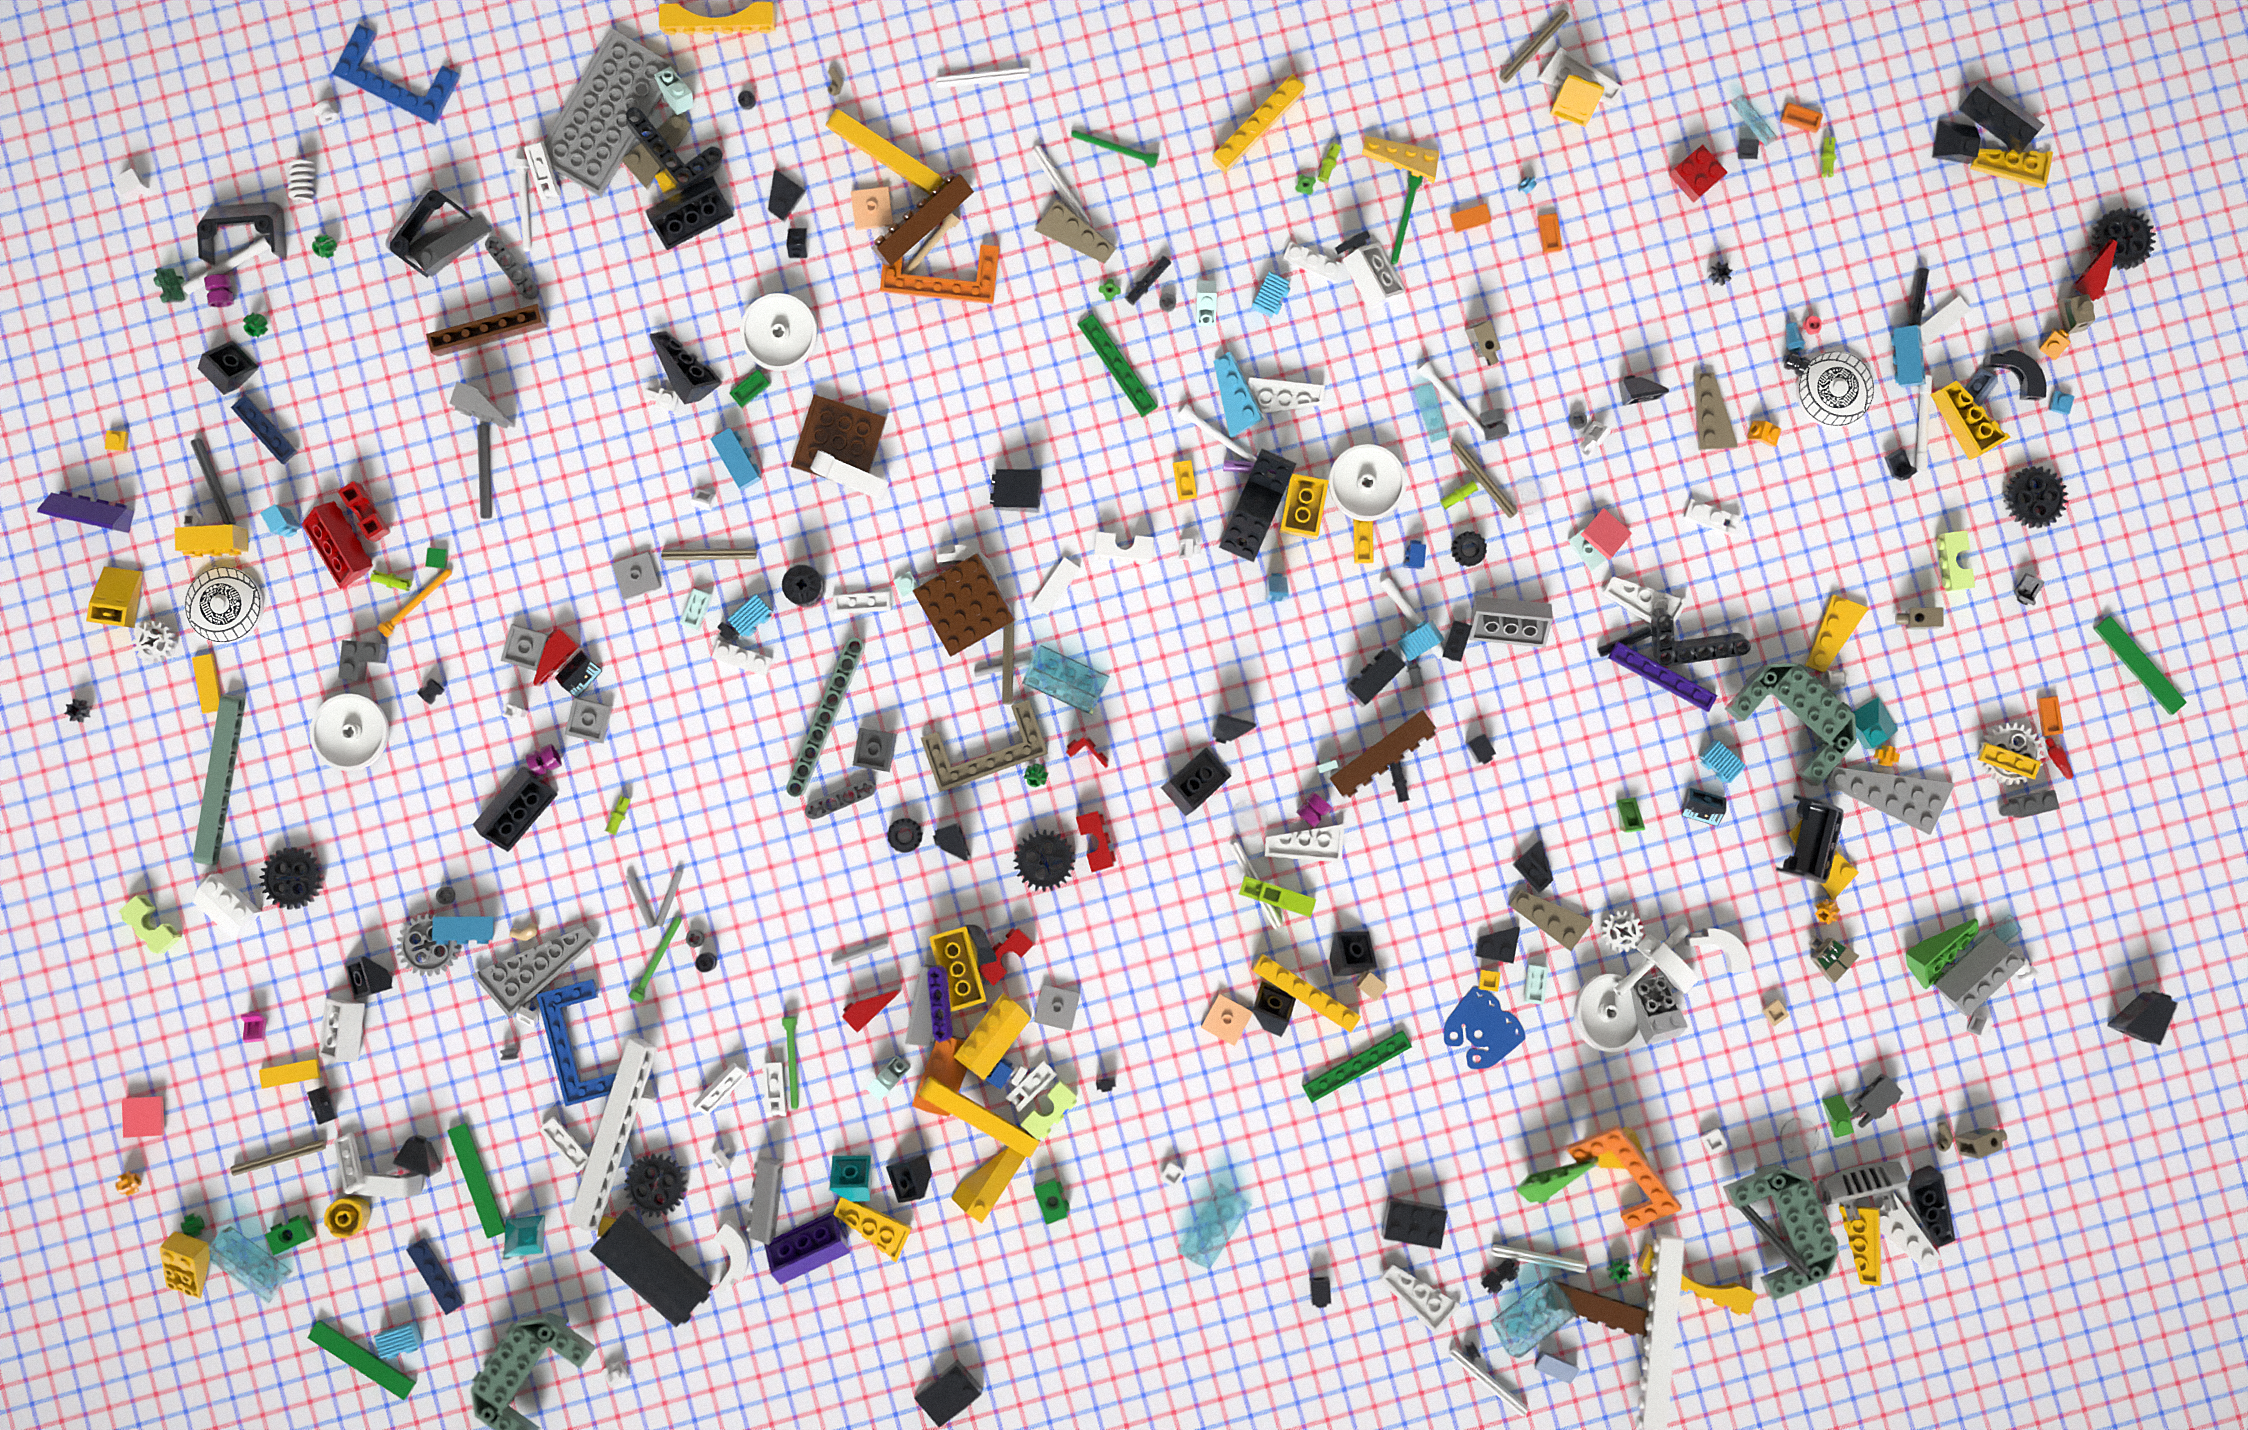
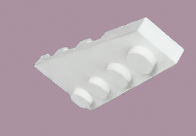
M1559 47L1538 79L1561 88L1568 75H1578L1582 77V80L1597 82L1601 87L1605 88L1599 101L1611 106L1623 90L1622 86L1562 47Z
M1250 377L1248 379V387L1261 413L1323 405L1325 385Z
M1611 577L1602 592L1603 595L1650 624L1652 612L1657 608L1666 609L1672 616L1675 624L1688 600L1661 593L1648 587L1645 588L1616 577ZM1666 616L1660 618L1659 622L1665 620Z
M1344 824L1268 836L1265 841L1264 856L1342 862Z
M1893 1192L1898 1210L1893 1211L1891 1207V1211L1886 1212L1882 1201L1877 1207L1880 1208V1231L1924 1270L1930 1272L1941 1257Z
M1392 1264L1378 1278L1434 1334H1437L1462 1306Z

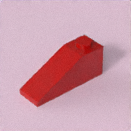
M2110 239L2072 285V288L2080 294H2089L2093 302L2096 299L2099 300L2106 291L2104 288L2108 283L2117 246L2115 240Z
M555 629L548 636L549 640L545 644L533 680L535 686L541 687L580 647L563 629Z
M892 990L857 1001L855 1004L850 1002L843 1009L845 1013L841 1017L858 1033L901 990Z

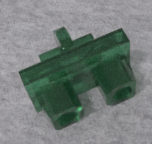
M158 267L155 269L156 276L153 280L155 285L163 290V293L160 295L162 303L185 301L186 298L181 288V284L185 282L184 277L177 276L174 268L162 269Z

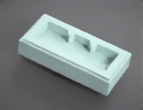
M1583 529L1568 541L1588 569L1592 571L1606 561L1607 558L1580 535L1585 530Z
M693 588L680 624L699 630L712 594Z
M1528 964L1524 996L1525 1003L1544 1005L1548 966Z

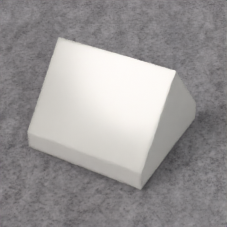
M696 490L691 498L692 506L711 511L715 494Z
M642 1095L637 1113H644L657 1101V1098Z

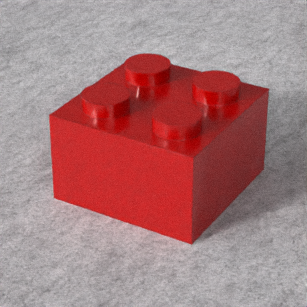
M1702 144L1675 167L1669 176L1687 197L1695 203L1728 172Z

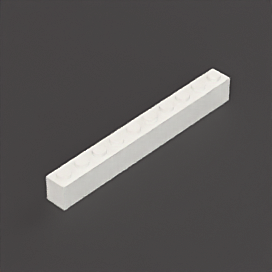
M628 1039L609 1099L607 1100L604 1115L589 1155L582 1182L571 1210L568 1222L584 1231L598 1230L658 1049V1047L643 1039Z
M1656 1234V1239L1653 1240L1655 1255L1654 1259L1651 1260L1653 1276L1649 1280L1651 1297L1647 1300L1649 1318L1645 1320L1647 1337H1644L1643 1347L1646 1350L1645 1357H1642L1641 1362L1644 1371L1643 1377H1640L1642 1392L1641 1396L1638 1397V1408H1640L1639 1416L1636 1417V1427L1638 1430H1667L1685 1240L1680 1236Z

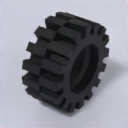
M1474 531L1461 533L1452 542V557L1461 566L1470 567L1477 565L1485 558L1487 553V543L1485 544L1484 537L1482 538L1481 534H1476ZM1465 542H1472L1476 546V553L1473 556H1466L1462 552V546Z
M910 818L898 819L888 828L887 840L895 851L908 853L918 848L922 842V828L916 821ZM902 828H908L912 832V839L908 843H902L898 839V832Z

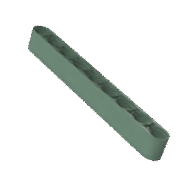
M850 638L845 644L787 783V793L792 797H801L806 792L865 650V644L858 638ZM857 641L860 644V649L853 652L851 644ZM847 659H851L853 663L850 669H845L843 666L844 661ZM839 677H844L845 684L842 687L836 685V680ZM833 694L838 697V702L835 705L829 703V697ZM825 712L830 714V720L827 723L821 720V716ZM817 730H821L823 737L817 741L814 738V733ZM811 747L816 751L813 758H809L806 754L807 750ZM803 765L808 768V773L805 776L799 773V769ZM795 783L801 786L798 794L792 791V786Z
M223 694L219 701L193 854V861L195 863L215 866L219 861L245 709V698L241 696Z

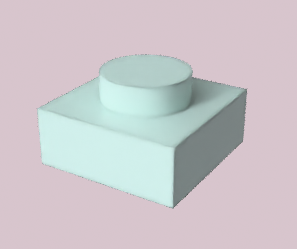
M910 571L893 581L903 598L913 593L912 590L919 587Z
M1331 758L1319 761L1320 765L1316 766L1318 773L1337 768L1338 764L1336 760L1331 761Z

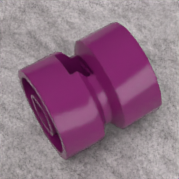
M218 274L204 278L205 289L209 291L206 294L208 306L219 308L234 304L233 293L229 291L232 288L230 276Z
M553 744L542 747L540 752L535 750L526 754L527 764L535 777L547 773V769L554 770L562 766L559 753Z
M1312 792L1306 799L1307 804H1302L1296 813L1315 828L1321 821V815H1326L1332 807L1319 795Z

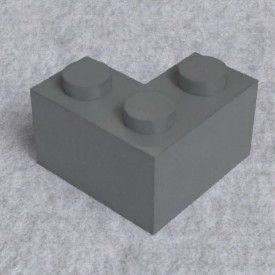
M342 640L338 678L365 681L367 662L386 664L388 645Z

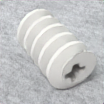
M293 160L289 162L291 167L289 170L291 175L289 182L291 184L288 185V189L291 191L288 192V196L296 202H313V199L308 198V195L314 194V192L308 190V188L314 187V184L308 182L309 180H314V177L309 175V173L314 172V169L309 168V165H314L313 162L306 160Z

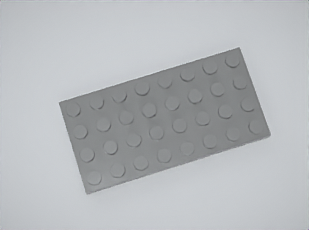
M611 28L544 140L552 170L595 195L602 197L621 166L623 158L628 154L637 139L626 124L627 110L632 107L639 108L649 119L663 95L654 74L670 66L677 72L678 67ZM632 116L630 120L636 122L639 118Z

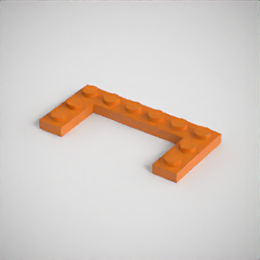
M980 244L976 282L901 274L902 256L892 266L882 264L880 293L994 304L1000 247Z
M1619 1125L1567 1145V1152L1577 1164L1612 1151L1651 1199L1620 1211V1217L1630 1229L1682 1210V1204Z

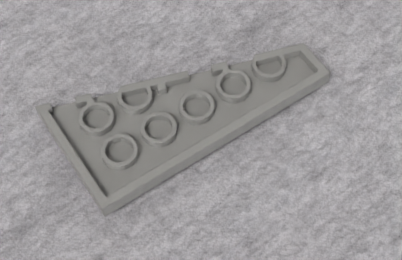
M1834 767L1825 781V785L1927 835H1931L1955 783Z
M583 926L471 975L510 1018L518 1011L520 1006L523 1007L595 944L598 939L586 926Z

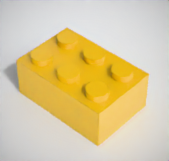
M1292 474L1287 487L1279 533L1317 540L1329 480Z
M236 525L174 527L175 551L182 552L184 556H191L192 558H202L203 555L221 557L222 553L229 554L230 556H241V552H248V529Z

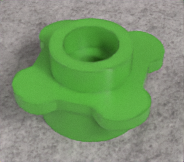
M1300 174L1297 178L1298 185L1295 186L1296 192L1307 195L1313 194V184L1316 183V179Z
M1110 278L1104 285L1099 286L1098 291L1103 294L1106 301H1112L1116 295L1121 293V288L1117 287L1114 280Z

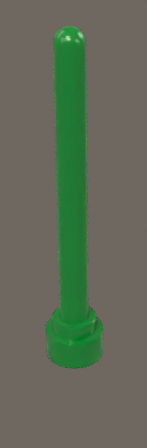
M1076 130L1071 132L1073 138L1142 160L1148 167L1155 169L1157 165L1158 153L1147 152L1146 154Z
M1412 173L1408 175L1409 191L1391 257V263L1394 265L1399 261L1416 190L1419 189L1424 177L1421 175L1419 177L1412 175Z

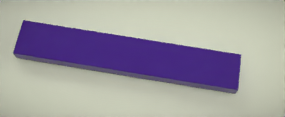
M1618 641L1608 656V659L1706 712L1710 711L1718 695Z

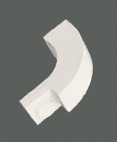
M955 545V553H952V550L941 551V554L936 555L938 564L962 562L979 553L998 586L997 575L993 565L977 549L965 545Z
M1707 927L1703 928L1704 935H1702V932L1690 933L1691 937H1685V944L1688 946L1707 944L1718 946L1725 955L1727 972L1752 971L1747 949L1733 934L1724 930Z
M1650 933L1637 945V950L1659 967L1669 979L1670 984L1684 995L1697 982L1695 974L1687 964L1667 945L1662 944Z
M729 1219L714 1237V1240L728 1250L731 1258L730 1269L716 1288L721 1293L725 1289L730 1290L736 1280L740 1282L750 1264L748 1240L742 1230Z

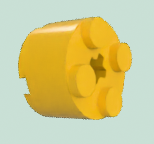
M347 1195L334 1201L324 1213L325 1227L329 1229V1233L337 1238H348L365 1229L370 1221L369 1203L356 1195Z

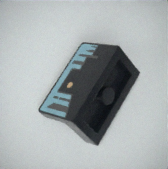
M581 650L560 671L555 679L561 687L577 698L597 678L602 669Z
M1690 787L1687 791V803L1681 815L1718 826L1727 811V798Z

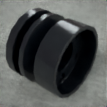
M796 565L784 574L782 591L785 597L795 605L803 608L813 607L824 598L826 582L823 576L814 568L807 565ZM804 581V583L807 584V587H803V589H801L798 585L802 584Z

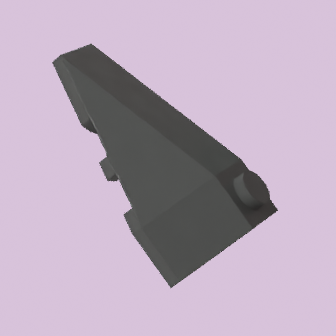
M477 215L471 221L466 219L422 235L410 245L409 250L421 268L433 277L492 230L482 217Z

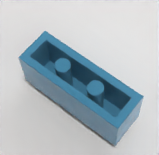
M1913 325L1895 328L1894 334L1891 335V342L1896 350V353H1893L1894 365L1897 364V372H1895L1896 384L1899 383V386L1902 388L1925 385L1921 327Z
M728 428L710 438L741 491L762 480L759 476L761 471L757 464H752L749 459L752 455L747 447L743 448L740 441H742V438L737 430L733 431L731 428Z
M493 916L433 917L432 941H436L437 945H447L448 941H457V944H469V941H477V944H489V940H493Z

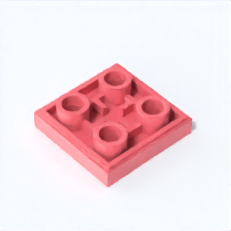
M1603 508L1580 535L1610 560L1630 537L1632 532Z
M163 1096L122 1099L123 1138L165 1135Z

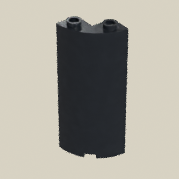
M627 1210L618 1217L589 1250L590 1253L675 1327L679 1326L681 1322L685 1325L692 1317L690 1313L700 1302L703 1304L710 1297L708 1292L713 1286Z

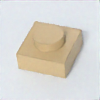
M1775 999L1761 1010L1774 1027L1790 1016L1778 999Z

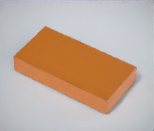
M1787 102L1780 122L1817 133L1823 113Z
M1487 203L1449 215L1455 234L1492 222Z
M1557 213L1538 215L1537 220L1542 254L1561 252L1563 249Z
M2058 696L2037 698L2042 736L2064 734Z

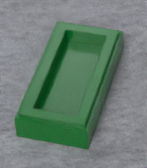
M757 369L729 394L741 408H744L771 384L760 370Z

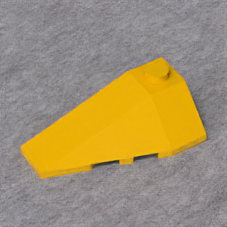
M1007 1147L990 1162L977 1170V1172L965 1179L951 1199L966 1214L982 1224L1026 1156Z

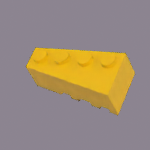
M1957 380L1930 395L1969 460L1981 456L2011 438L2007 432L2004 433L1999 428L2000 425L1995 420L1992 421L1982 406L1979 407L1973 401L1974 398Z

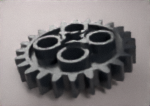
M2121 207L2116 211L2112 210L2108 212L2109 214L2103 215L2102 219L2096 222L2099 226L2093 228L2097 233L2091 235L2092 238L2096 239L2091 245L2097 246L2093 252H2100L2106 243L2112 239L2117 242L2116 248L2118 253L2115 252L2111 268L2117 265V270H2121L2123 267L2125 270H2128L2131 267L2135 268L2139 264L2144 263L2145 259L2151 256L2148 252L2154 250L2150 245L2156 243L2155 240L2151 239L2156 233L2150 232L2154 225H2147L2150 219L2144 221V213L2137 216V209L2130 213L2129 207L2124 211ZM2129 225L2133 227L2134 232L2130 230ZM2110 227L2114 229L2115 234L2111 232ZM2132 244L2136 246L2137 250L2133 249Z
M2032 466L2029 469H2022V473L2020 471L2015 473L2016 477L2009 479L2012 484L2006 485L2009 491L2003 493L2008 496V499L2003 500V502L2009 503V506L2005 509L2012 510L2009 516L2015 515L2014 522L2022 520L2021 526L2028 524L2030 529L2035 526L2037 529L2042 528V526L2047 527L2050 526V522H2057L2056 518L2062 517L2059 511L2066 510L2063 504L2068 503L2064 496L2069 493L2063 492V489L2067 486L2060 485L2063 479H2056L2057 473L2050 475V468L2043 471V466L2038 467L2037 470L2035 466ZM2032 480L2037 483L2036 488L2032 486ZM2047 492L2052 495L2051 500L2047 498ZM2020 495L2025 497L2024 503L2020 501ZM2035 507L2040 509L2039 515L2036 514Z
M1044 829L1043 835H1040L1039 831L1036 830L1035 837L1029 833V840L1023 838L1022 840L1025 844H1018L1017 846L1021 850L1014 852L1019 858L1013 859L1014 862L1019 864L1014 869H1020L1021 871L1017 877L1024 876L1022 883L1029 881L1028 888L1034 884L1035 891L1042 887L1043 892L1046 891L1048 886L1051 891H1053V885L1060 888V881L1066 884L1067 881L1064 877H1071L1072 875L1068 871L1075 869L1073 866H1070V863L1076 862V860L1070 858L1075 852H1069L1068 850L1072 845H1065L1067 838L1061 841V834L1055 837L1052 830L1050 835H1047L1046 829ZM1045 842L1053 844L1054 849L1051 853H1046L1043 850ZM1036 845L1039 846L1045 858L1049 857L1048 865L1054 873L1053 876L1050 875L1045 864H1040L1039 861L1042 859L1035 848ZM1028 852H1035L1037 855L1035 862H1029L1026 859ZM1055 859H1060L1063 862V867L1059 870L1054 869L1052 866V862ZM1042 868L1046 871L1044 879L1036 877L1037 869Z
M291 847V850L283 848V852L277 850L276 855H269L271 861H264L267 868L260 869L265 872V875L259 876V878L264 879L260 886L266 887L262 893H269L266 898L267 900L274 899L272 905L279 904V908L287 906V910H291L293 907L300 909L301 905L303 907L308 906L307 901L314 902L313 896L320 895L316 890L323 889L319 882L325 881V879L320 878L319 875L323 874L324 871H318L322 864H315L317 857L310 858L312 852L304 854L305 850L303 848L298 851L297 847ZM282 863L286 866L284 873L280 870ZM301 865H304L305 872L303 874H301L299 871ZM276 876H284V877H285V876H291V877H307L309 880H308V881H303V880H296V881H293V880H279V879H276L275 877H276ZM280 883L284 884L285 889L283 892L279 890ZM299 884H302L304 887L302 893L298 891Z
M653 1153L650 1159L645 1155L643 1157L644 1162L638 1159L636 1161L637 1165L633 1164L631 1166L633 1171L626 1173L630 1177L624 1180L625 1183L629 1184L624 1190L630 1192L626 1198H632L629 1205H637L635 1211L640 1208L642 1209L641 1215L648 1211L649 1217H652L654 1212L657 1218L661 1216V1212L666 1216L669 1214V1210L672 1212L676 1210L674 1205L678 1207L681 1205L679 1199H685L686 1196L682 1192H686L688 1188L683 1187V1185L687 1184L688 1180H683L682 1178L686 1173H680L683 1166H675L677 1160L672 1163L670 1162L671 1156L664 1159L663 1153H661L657 1158L656 1154ZM648 1168L654 1169L655 1177L648 1175ZM663 1169L664 1173L657 1184L659 1188H657L654 1191L652 1200L649 1201L648 1198L655 1187L653 1183L658 1180L660 1172ZM665 1176H670L673 1179L672 1185H668L665 1182ZM640 1186L646 1187V1195L640 1193ZM657 1194L664 1195L665 1202H659Z

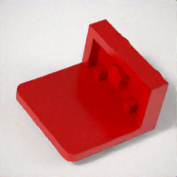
M1082 737L1079 741L1074 739L1066 746L1068 748L1066 753L1072 758L1086 745L1105 768L1109 766L1107 764L1108 758L1102 752L1098 754L1095 751L1096 745L1089 737L1087 739Z

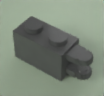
M2044 790L2011 798L2008 804L2000 806L1998 810L2001 816L2024 818L2057 810L2060 807L2056 791Z
M1880 1074L1854 1099L1858 1106L1851 1112L1853 1115L1851 1118H1857L1864 1111L1866 1115L1858 1122V1126L1863 1128L1871 1120L1882 1118L1891 1105H1895L1900 1101V1096L1904 1092L1887 1075Z

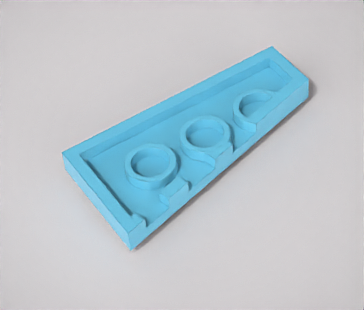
M1227 352L1213 362L1229 436L1233 438L1264 420L1233 353Z

